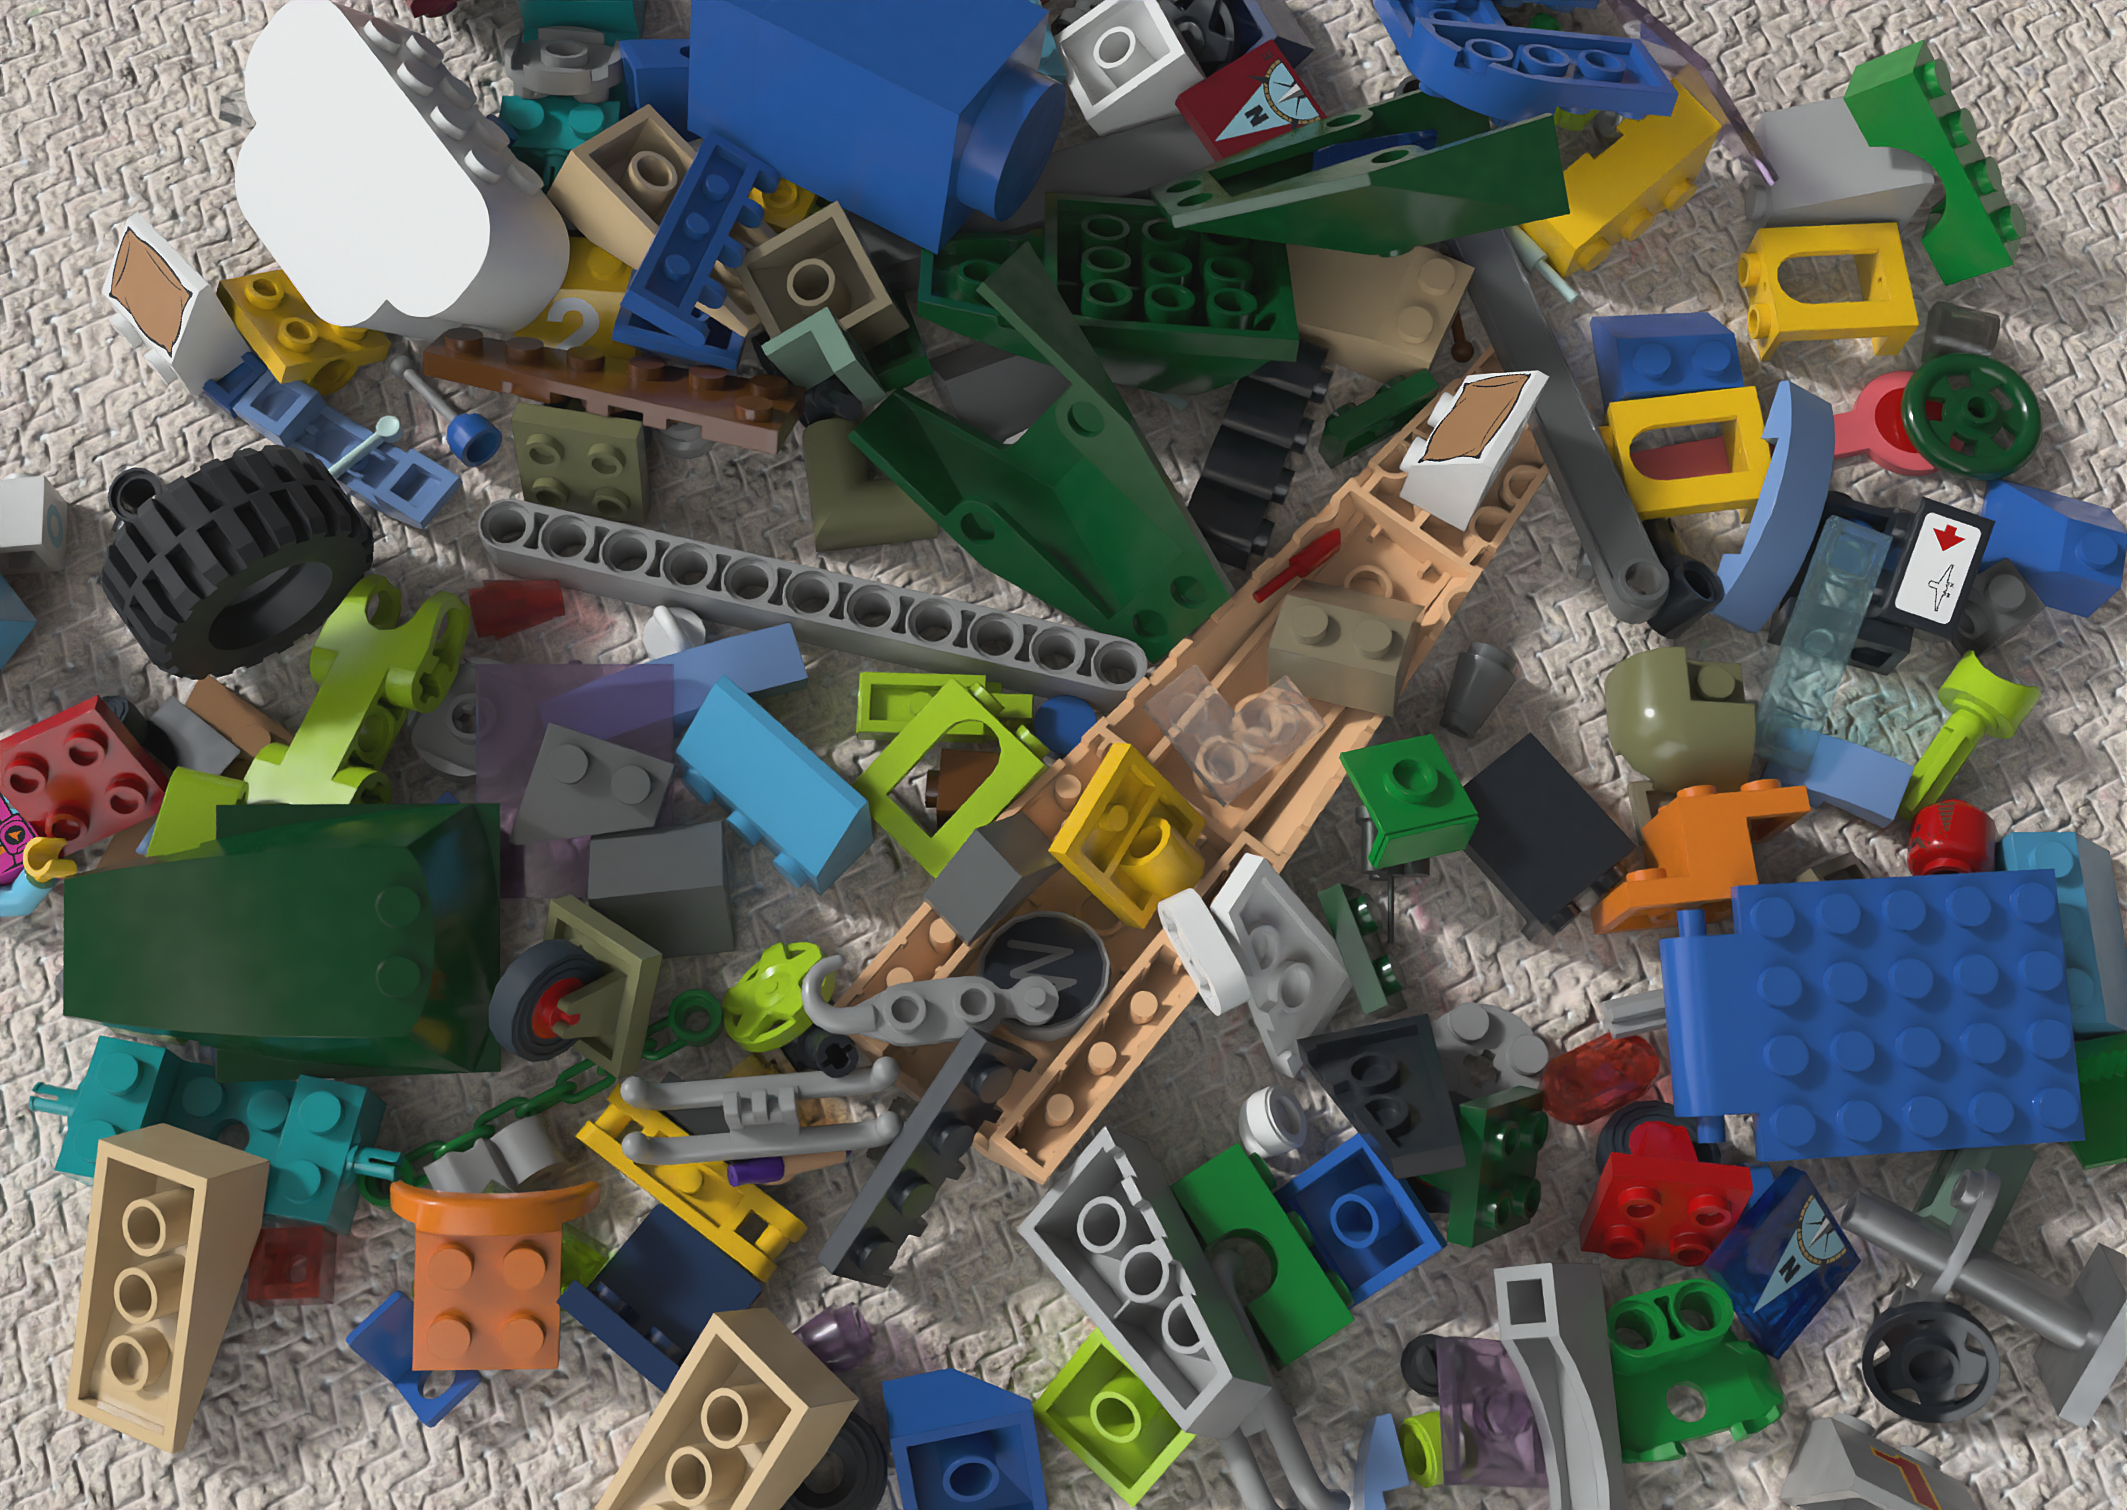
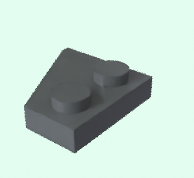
M549 722L508 842L523 845L657 826L678 764L557 723Z

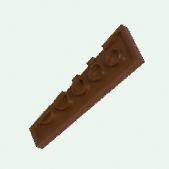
M459 327L445 331L423 351V375L500 393H510L548 404L562 402L570 397L581 399L582 406L586 408L588 413L609 417L613 413L632 410L643 414V425L667 430L672 426V423L685 422L702 426V439L774 455L778 454L805 410L806 387L789 385L785 378L777 375L762 374L753 376L750 379L727 375L726 370L711 365H697L690 369L666 366V362L663 359L654 356L642 355L621 359L605 356L603 350L590 346H577L568 350L544 347V343L541 340L532 337H514L505 341L483 337V333L477 329Z

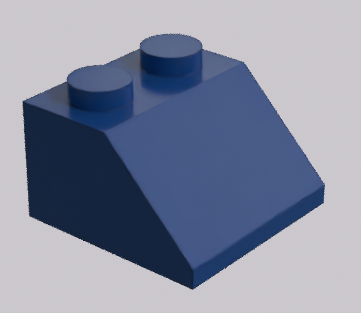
M1708 312L1592 317L1590 321L1605 415L1610 402L1744 387L1735 333Z

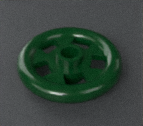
M1954 352L1931 359L1918 368L1910 377L1901 399L1903 427L1914 448L1931 465L1957 478L1970 481H1992L2007 477L2023 468L2033 458L2042 440L2043 414L2033 389L2013 368L1986 355ZM1968 376L1972 387H1964L1953 391L1948 378ZM1998 388L2009 399L2013 407L2003 411L1997 399L1990 394L1991 391ZM1926 401L1941 402L1943 404L1941 411L1942 421L1927 419ZM1969 410L1975 413L1979 418L1973 416L1969 412ZM2001 427L2016 437L2007 450H2004L1991 440L2000 431ZM1952 436L1965 442L1964 445L1966 446L1975 445L1973 455L1968 456L1950 448L1949 444Z

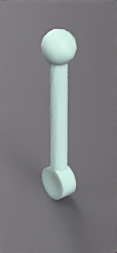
M390 415L381 418L376 424L377 432L328 469L336 480L383 442L393 443L398 441L404 433L398 418Z

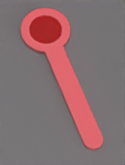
M1892 371L1878 376L1862 390L1851 412L1834 415V460L1866 454L1879 466L1901 475L1922 476L1939 471V469L1927 462L1914 448L1905 432L1901 419L1902 395L1907 382L1915 371ZM1926 401L1928 420L1942 421L1941 411L1943 404L1941 402ZM1723 436L1630 453L1634 467L1642 475L1654 480H1673L1731 473ZM1952 436L1949 447L1960 452L1965 442ZM1768 442L1772 459L1776 446Z

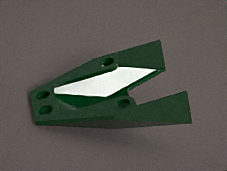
M1420 89L1304 125L1150 189L1152 201L1170 224L1177 229L1365 255L1378 254L1383 258L1406 254L1412 251L1415 246L1570 214L1554 117L1551 113L1491 130L1489 116L1472 111L1446 98L1430 96Z
M1027 240L976 291L1072 383L1064 393L1015 443L1004 444L898 387L847 438L983 568L1099 633L1135 642L1144 651L1147 660L1155 664L1227 602L1235 593V589Z

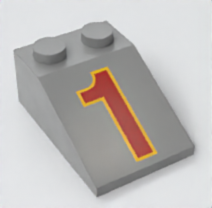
M1835 1413L1833 1418L1826 1417L1806 1423L1778 1498L1799 1510H1978L1964 1483L1940 1471L1942 1462L1938 1458L1911 1446L1900 1445L1899 1450L1884 1444L1874 1439L1876 1429L1873 1426L1843 1413Z

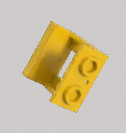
M1897 222L1759 228L1746 252L1741 253L1737 265L1738 282L1742 288L1747 289L1750 304L1747 315V329L1750 338L1757 340L1760 361H1769L1781 342L1871 338L1875 356L1898 355L1919 326ZM1853 255L1863 301L1817 304L1799 302L1789 297L1782 290L1778 281V268L1786 260L1796 257Z
M1756 386L1609 403L1602 426H1597L1640 520L1738 509L1741 524L1751 523L1771 462L1768 442L1761 439L1765 427ZM1720 422L1731 473L1673 480H1654L1642 475L1634 467L1630 458V445L1638 435L1652 429Z

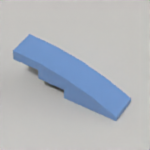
M785 623L724 638L609 675L540 703L539 712L545 733L549 722H553L628 748H635L680 737L681 727L691 725L714 683L723 674L730 678L753 700L806 689L809 678L791 623Z

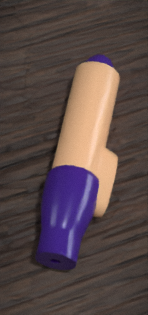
M852 1150L750 1158L743 1162L729 1165L727 1167V1177L732 1187L745 1184L780 1185L790 1182L796 1174L844 1163Z

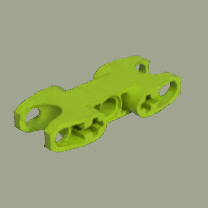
M371 573L361 579L327 619L310 654L309 668L311 677L321 687L291 745L278 742L266 745L256 755L243 779L249 785L247 805L391 804L393 794L391 781L386 774L379 771L409 711L412 710L423 714L431 713L445 699L459 670L462 652L469 631L471 609L456 594L440 590L423 602L420 609L409 622L396 628L402 609V592L394 587L385 576ZM377 593L379 598L378 608L369 621L368 606L373 596ZM447 612V628L443 636L436 641L442 618Z

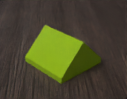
M1098 1327L1092 1331L1032 1405L1034 1417L1132 1508L1196 1436V1434L1186 1433L1182 1430Z

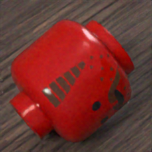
M1949 799L1924 807L1915 814L1910 826L1906 859L1910 874L1912 876L1994 872L1998 841L1995 821L1984 810L1958 799Z

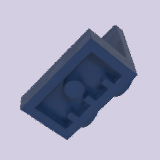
M658 1204L587 1288L577 1280H574L556 1303L665 1394L715 1312L749 1309L762 1294L763 1288L758 1281L663 1204Z

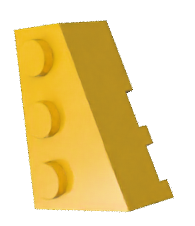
M1675 77L1670 82L1679 95L1671 116L1647 115L1639 122L1636 119L1625 118L1616 126V131L1622 137L1594 158L1588 152L1584 153L1563 171L1570 214L1519 225V228L1548 255L1545 261L1563 280L1580 268L1585 272L1594 269L1607 257L1613 245L1623 238L1628 242L1637 239L1649 228L1656 215L1666 208L1670 212L1678 210L1696 192L1697 186L1694 184V181L1722 125Z

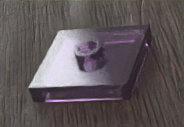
M1460 1336L1436 1338L1444 1486L1549 1489L1542 1441L1532 1405L1517 1368L1501 1340Z

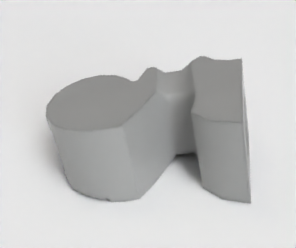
M534 1115L510 1124L490 1139H478L473 1148L463 1153H446L437 1161L423 1167L433 1189L437 1191L524 1193L542 1191V1187L566 1171L569 1167V1161L566 1155L559 1153L548 1133L550 1125L543 1115Z

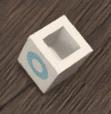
M13 473L6 476L5 479H0V573L2 576L65 570L68 503L45 476L31 473Z

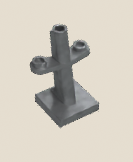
M1984 1168L1978 1172L1966 1169L1956 1181L1950 1197V1206L1958 1210L1949 1230L1871 1191L1868 1195L1860 1191L1854 1192L1843 1211L1840 1227L1924 1272L1913 1288L1904 1284L1900 1285L1893 1294L1888 1308L1921 1301L1942 1303L1950 1288L1953 1287L2043 1336L2032 1357L2057 1416L2086 1429L2127 1360L2126 1256L2098 1242L2074 1286L2069 1288L2048 1281L1975 1244L1995 1205L2001 1186L2000 1177ZM1916 1320V1321H1917V1322H1920V1323H1924V1322H1927L1928 1320Z

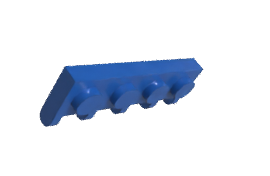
M709 130L620 305L690 346L700 347L704 345L709 335V328L704 322L691 315L697 301L711 309L722 307L727 297V291L722 284L710 278L709 275L716 260L730 268L741 266L746 256V250L742 244L728 235L735 221L748 228L760 226L765 215L764 209L760 204L747 196L752 186L763 193H774L781 181L780 174L766 163Z

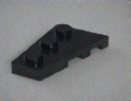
M1428 1014L1296 1039L1301 1061L1395 1180L1466 1166L1463 1145Z

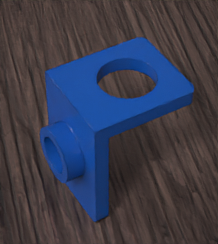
M396 1291L346 1337V1342L354 1352L390 1380L421 1422L427 1427L432 1428L481 1383L483 1376L479 1370H455V1377L449 1389L439 1397L426 1399L423 1393L424 1384L434 1370L412 1371L414 1301L404 1292Z

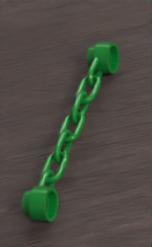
M691 989L679 994L672 1001L668 1016L648 1026L641 1059L657 1061L686 1046L703 1047L714 1042L724 1027V1014L718 1000L711 993L701 989ZM695 1012H705L710 1016L708 1025L700 1031H692L686 1027L687 1019ZM670 1026L677 1040L656 1050L658 1046L657 1040L648 1037ZM587 1058L564 1070L556 1079L555 1086L531 1099L519 1096L514 1097L484 1112L476 1119L471 1131L448 1143L434 1140L405 1154L403 1167L383 1163L376 1164L397 1168L401 1171L404 1183L421 1188L430 1183L426 1173L419 1177L416 1167L412 1164L415 1160L432 1151H435L432 1154L433 1162L449 1152L463 1153L473 1148L478 1139L492 1138L495 1134V1127L485 1124L516 1107L518 1108L515 1110V1117L521 1120L537 1115L562 1101L567 1104L582 1102L610 1087L617 1078L598 1065L597 1074L607 1077L575 1093L577 1084L567 1080L597 1065ZM358 1174V1188L362 1197L378 1209L393 1211L390 1205V1195H384L381 1187L384 1179Z

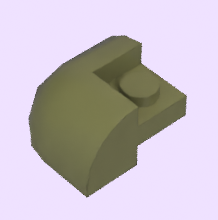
M1685 646L1660 647L1632 655L1618 663L1607 675L1604 681L1608 736L1614 755H1622L1634 770L1654 781L1653 789L1676 794L1682 789L1693 786L1715 785L1717 793L1741 791L1740 787L1746 784L1750 774L1756 734L1755 704H1746L1741 663L1691 661L1686 659Z

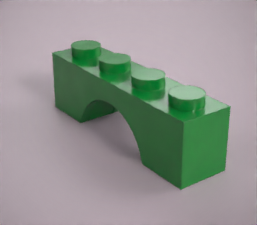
M1921 40L1857 65L1843 99L1869 147H1891L1913 153L1929 163L1940 176L1946 195L1931 208L1921 242L1944 285L1947 286L2014 265L2021 238H2024L2026 235V223L2020 207L2015 203L2010 204L2001 188V173L1995 159L1991 156L1985 157L1977 142V129L1972 114L1967 108L1960 109L1952 94V82L1946 64L1940 58L1934 59L1925 40Z

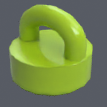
M1429 1411L1403 1420L1399 1429L1398 1441L1405 1467L1416 1483L1429 1488L1452 1481L1469 1472L1473 1465L1474 1457L1472 1442L1462 1423L1452 1414L1445 1411Z

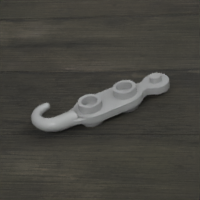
M839 954L823 958L813 965L803 980L801 991L805 1012L815 1025L829 1033L843 1035L859 1034L903 1047L960 1041L969 1026L991 1034L997 1029L999 1023L1006 1018H1015L1027 1025L1038 1026L1048 1022L1054 1016L1059 1001L1056 987L1049 980L1040 976L1023 978L1014 987L1007 990L996 987L993 982L983 977L962 976L896 984L854 1007L836 1008L824 1000L822 983L831 971L839 969L846 964L845 957Z

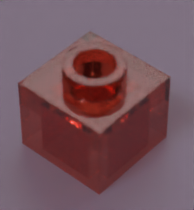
M324 1226L262 1228L250 1258L247 1301L262 1307L333 1304L338 1234ZM307 1258L306 1279L294 1283L290 1275L292 1266L298 1260Z

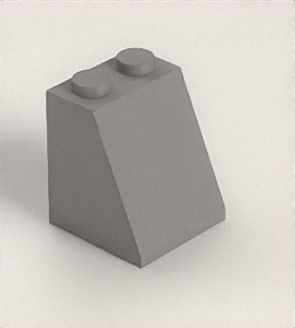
M1844 96L1764 112L1752 136H1746L1741 147V169L1748 171L1750 185L1745 199V216L1747 220L1753 221L1754 236L1759 228L1897 222L1899 235H1901L1935 184L1933 167L1919 156L1905 150L1891 147H1869L1843 99Z

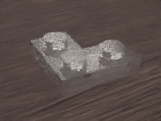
M1193 664L1145 701L1142 707L1223 808L1316 736L1327 725L1287 675H1284L1244 708L1235 713L1196 664Z

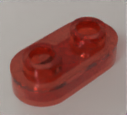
M1610 1032L1603 1034L1554 1058L1548 1063L1537 1088L1545 1091L1543 1109L1551 1117L1565 1124L1580 1126L1592 1123L1647 1094L1659 1072L1660 1061L1652 1045L1638 1035L1613 1040ZM1615 1071H1618L1625 1076L1619 1075Z

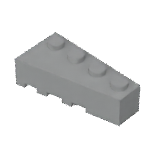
M1105 1125L1017 1228V1231L1182 1430L1186 1433L1226 1441L1273 1386L1147 1142Z

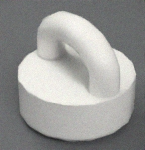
M657 606L643 632V642L651 661L708 644V637L702 620L693 611L683 607L667 608L665 606Z
M1280 1085L1269 1086L1253 1093L1244 1101L1240 1108L1238 1117L1239 1133L1246 1150L1250 1154L1256 1152L1262 1160L1269 1159L1297 1149L1305 1142L1307 1133L1306 1117L1300 1103L1288 1089Z

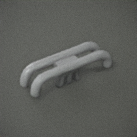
M884 1056L876 1060L873 1065L855 1068L849 1075L842 1078H831L823 1071L674 1083L647 1082L640 1077L632 1076L622 1083L620 1089L621 1097L631 1106L645 1110H679L723 1106L725 1121L730 1129V1133L681 1137H650L641 1132H632L623 1139L622 1151L628 1159L636 1163L677 1165L859 1150L884 1146L892 1143L904 1126L899 1114L887 1111L882 1113L877 1119L869 1121L800 1127L799 1100L854 1096L885 1090L897 1081L900 1075L899 1064L895 1059Z
M1235 1250L1221 1251L1211 1259L1209 1264L1273 1386L1226 1441L1217 1439L1243 1502L1248 1510H1283L1271 1495L1247 1440V1437L1266 1429L1292 1489L1308 1510H1349L1351 1502L1348 1494L1338 1488L1327 1489L1319 1479L1292 1419L1297 1416L1292 1402L1285 1403L1280 1392L1285 1390L1284 1384L1280 1376L1274 1378L1269 1367L1274 1363L1269 1350L1262 1351L1234 1285V1277L1243 1270V1257Z

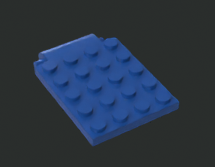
M2055 868L1730 887L1735 934L1707 935L1705 909L1677 911L1679 937L1659 939L1675 1117H1696L1698 1143L1727 1142L1724 1115L1751 1113L1756 1161L1761 1162L2085 1140Z

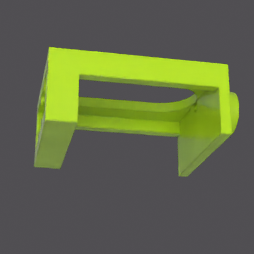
M953 677L851 785L868 800L870 816L934 879L937 878L976 828L995 822L1017 798L1050 768L1043 761V758L1050 752V749L1023 724L1015 732L1006 726L997 717L1005 707L977 681L968 689ZM967 721L983 722L991 727L999 738L1001 748L999 763L985 782L942 828L934 834L892 791L950 729L959 723Z

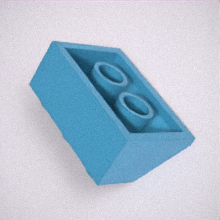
M723 674L714 683L676 750L684 773L679 779L684 787L702 804L707 806L714 800L730 815L725 819L726 823L746 844L754 847L760 841L776 856L772 861L773 866L790 884L800 889L806 883L817 894L822 896L874 843L868 800L730 678Z
M2076 832L2009 833L1997 842L1994 872L2055 868L2074 1041L2091 1040L2127 1033V948L2110 851Z

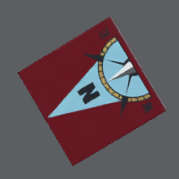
M1272 38L1182 92L1174 103L1215 162L1304 125L1328 118Z

